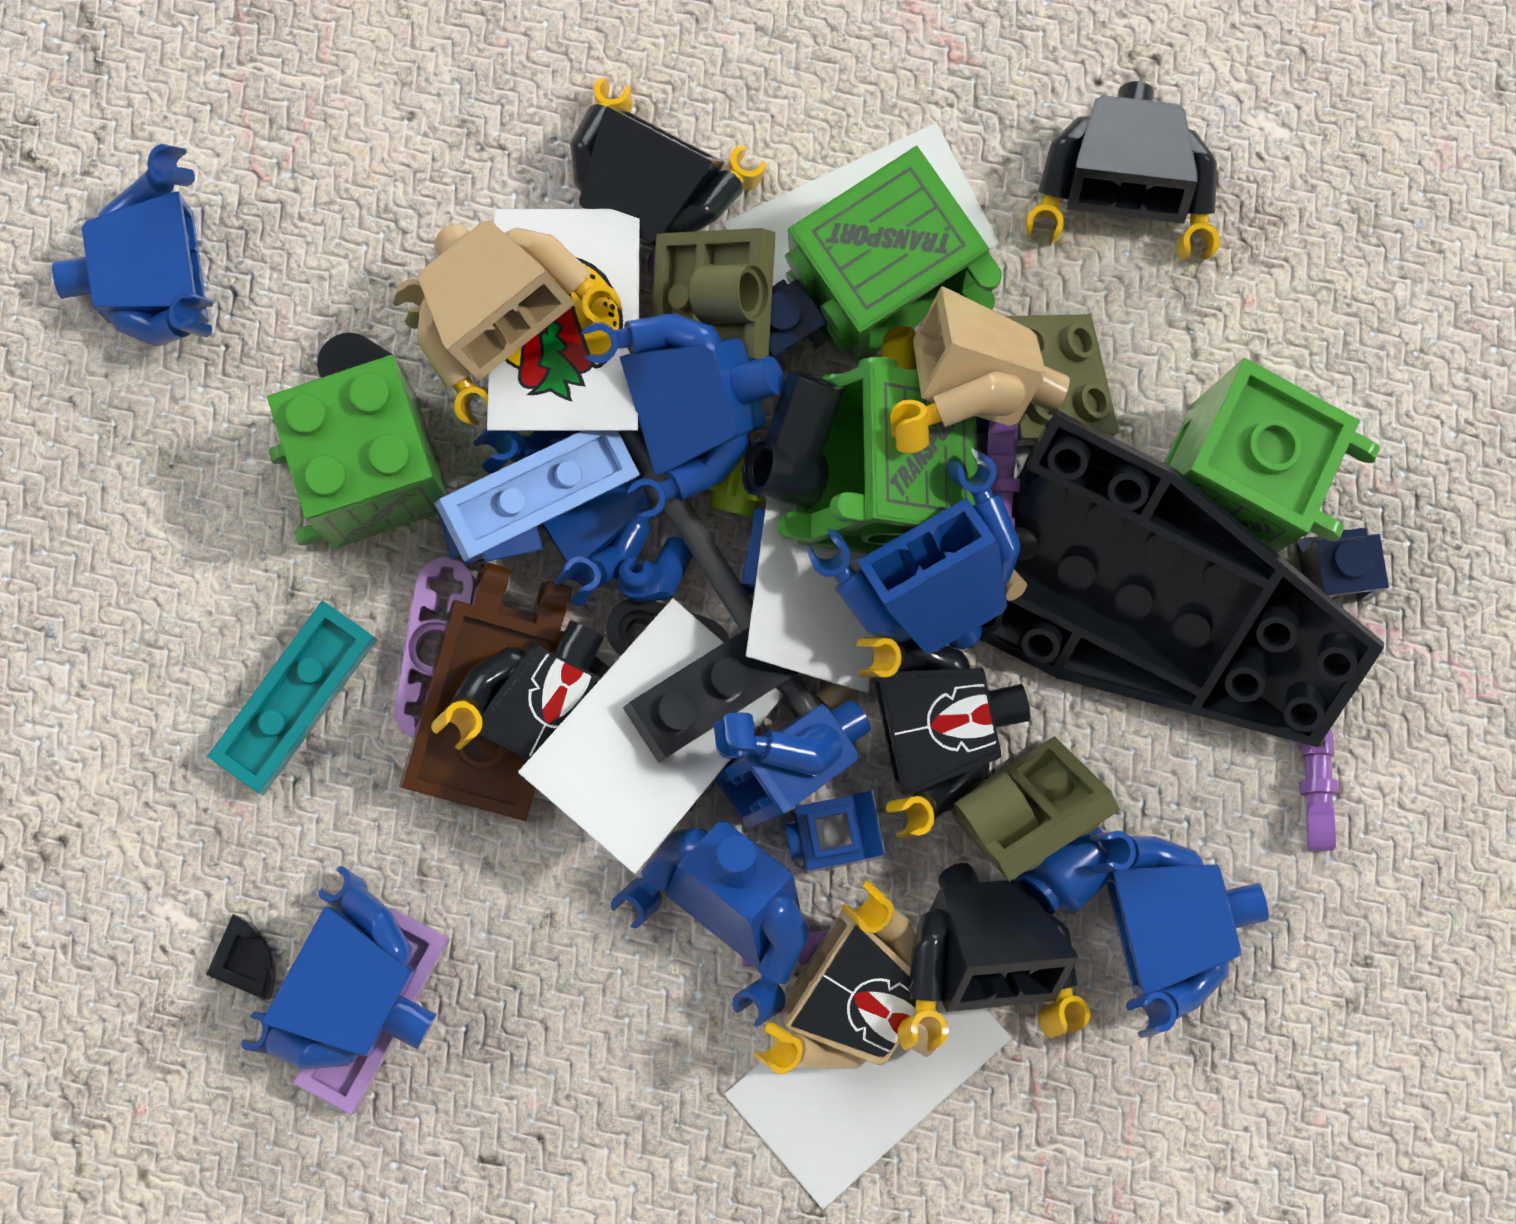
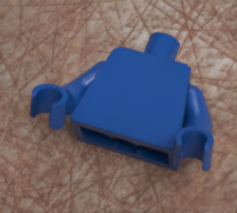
M166 144L157 145L151 150L148 156L147 171L100 210L98 217L90 219L82 225L85 257L55 261L52 265L54 284L60 298L64 299L91 294L94 309L108 323H111L116 331L157 347L184 338L190 334L208 337L212 333V326L207 324L209 322L207 307H212L213 301L205 297L194 214L179 191L172 192L174 185L185 187L192 185L195 181V174L192 169L177 167L178 160L186 155L187 150Z
M666 314L629 320L625 322L624 328L615 330L604 322L588 324L581 334L591 333L596 330L604 331L610 336L611 346L603 354L585 355L587 360L593 363H604L615 355L617 349L628 348L630 353L620 356V361L635 410L638 413V420L655 475L667 472V479L659 483L652 479L644 478L637 480L629 487L627 495L633 494L643 487H652L658 492L659 501L656 507L637 516L645 519L654 518L662 513L667 500L676 496L679 501H682L724 482L746 455L751 442L750 433L765 426L766 416L761 400L779 395L782 392L784 377L777 360L772 356H766L749 362L744 343L740 338L721 339L713 326L679 314Z
M486 428L474 440L473 445L488 444L496 450L498 454L490 456L482 464V468L487 473H494L499 471L509 460L518 462L580 431H534L529 436H522L518 431H487ZM639 470L640 475L635 479L542 524L566 562L555 579V584L558 586L565 580H573L582 587L572 600L575 606L585 605L596 588L602 587L616 579L619 575L620 565L630 557L637 556L638 558L651 531L650 520L640 518L637 515L652 510V504L643 488L627 495L629 487L643 477Z
M972 449L978 463V468L974 476L969 479L965 478V472L961 464L957 460L950 458L947 463L948 476L951 481L971 492L975 504L972 505L968 498L961 500L857 560L860 570L856 572L849 564L851 559L847 544L842 534L837 530L827 529L829 536L835 545L839 547L837 554L830 559L819 558L811 545L807 544V553L814 570L820 575L835 577L839 583L835 590L866 631L897 642L913 639L925 653H934L947 645L955 649H966L978 642L982 633L981 625L1004 612L1007 607L1005 584L1009 582L1019 556L1020 541L1001 495H993L990 488L997 474L996 465L991 458L976 449Z
M846 700L831 712L825 705L820 704L796 717L777 731L766 730L762 736H755L753 715L751 713L726 714L723 717V721H715L713 725L717 751L723 758L730 759V761L714 780L747 829L785 814L859 759V755L853 743L871 730L869 720L855 702Z
M720 820L709 832L703 828L680 829L673 832L666 838L641 871L643 878L634 879L612 899L611 909L615 911L626 900L631 902L638 911V918L630 927L638 928L660 908L662 903L660 891H667L666 896L758 969V972L762 975L761 978L736 993L732 1003L734 1011L739 1013L754 1002L758 1009V1018L755 1020L754 1026L758 1027L781 1012L785 1007L784 991L779 984H786L808 939L809 927L800 911L795 879L788 869L726 821Z
M1122 831L1093 834L1090 836V842L1101 841L1105 845L1107 860L1102 864H1093L1092 870L1096 873L1111 872V879L1106 883L1133 995H1143L1129 1000L1126 1003V1008L1130 1011L1142 1007L1148 1014L1149 1024L1147 1028L1137 1032L1140 1038L1169 1031L1174 1026L1176 1019L1199 1008L1228 977L1229 961L1241 956V947L1236 928L1269 920L1268 906L1263 889L1259 883L1226 890L1219 865H1204L1202 858L1195 850L1156 836H1129Z
M343 866L336 868V871L344 876L342 889L335 895L323 888L318 892L320 899L333 907H324L267 1013H251V1018L258 1019L261 1022L262 1035L258 1041L242 1039L241 1046L243 1049L269 1054L302 1070L343 1067L351 1064L359 1055L365 1057L371 1055L384 1032L417 1050L429 1032L437 1014L404 997L417 972L409 965L411 959L410 944L391 910L368 891L367 884L362 878Z

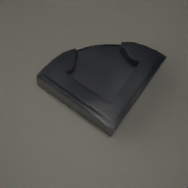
M232 914L206 975L264 1000H270L275 984V962L272 950L258 928L245 918Z

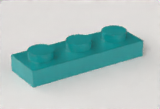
M322 600L207 757L258 794L265 795L377 642V639Z

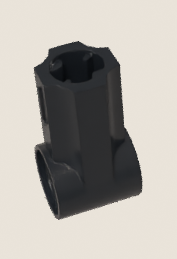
M797 370L788 372L766 438L761 437L755 440L744 458L742 483L748 494L806 508L814 506L821 499L829 477V466L827 458L823 453L846 389L812 374Z

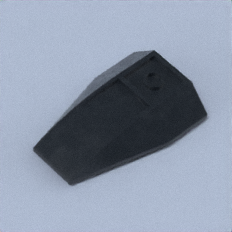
M1057 409L1038 436L1016 479H1020V492H1013L1012 518H1015V531L1020 541V553L1014 570L1025 580L1027 587L1017 599L1007 600V607L1002 614L981 625L982 633L979 639L1057 679L1318 747L1383 651L1384 642L1177 469Z

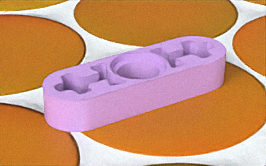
M439 557L429 561L420 570L416 580L395 703L397 724L402 731L412 738L418 720L409 715V711L412 705H422L426 686L422 682L413 683L414 675L419 673L430 679L433 667L422 663L419 657V646L427 635L435 632L443 633L446 621L440 619L424 621L426 611L437 616L439 615L440 596L430 589L432 582H443L445 573L453 572L455 581L463 586L461 594L453 593L450 595L447 614H449L452 601L458 600L471 604L476 582L474 576L461 561L450 559V557Z

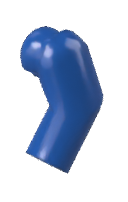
M669 537L666 539L655 563H650L648 560L644 563H637V556L626 559L620 565L619 575L616 577L617 588L623 596L633 602L667 600L674 595L693 555L682 538Z

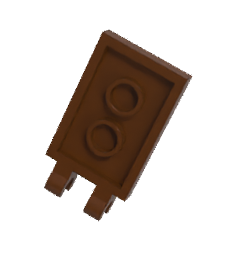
M486 562L480 565L474 586L472 603L468 604L458 600H454L451 603L399 787L527 821L536 788L521 776L518 771L528 760L479 736L474 737L461 750H457L455 746L461 739V732L455 724L448 722L437 734L432 731L431 726L432 722L450 706L469 669L506 647L521 648L525 643H534L554 653L564 631L560 630L573 587L563 584L557 586L555 582L549 580L541 582L535 601L534 614L501 605L509 582L511 569Z

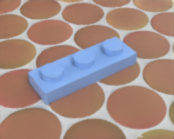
M580 431L437 500L434 504L464 562L635 479L640 474L618 431Z

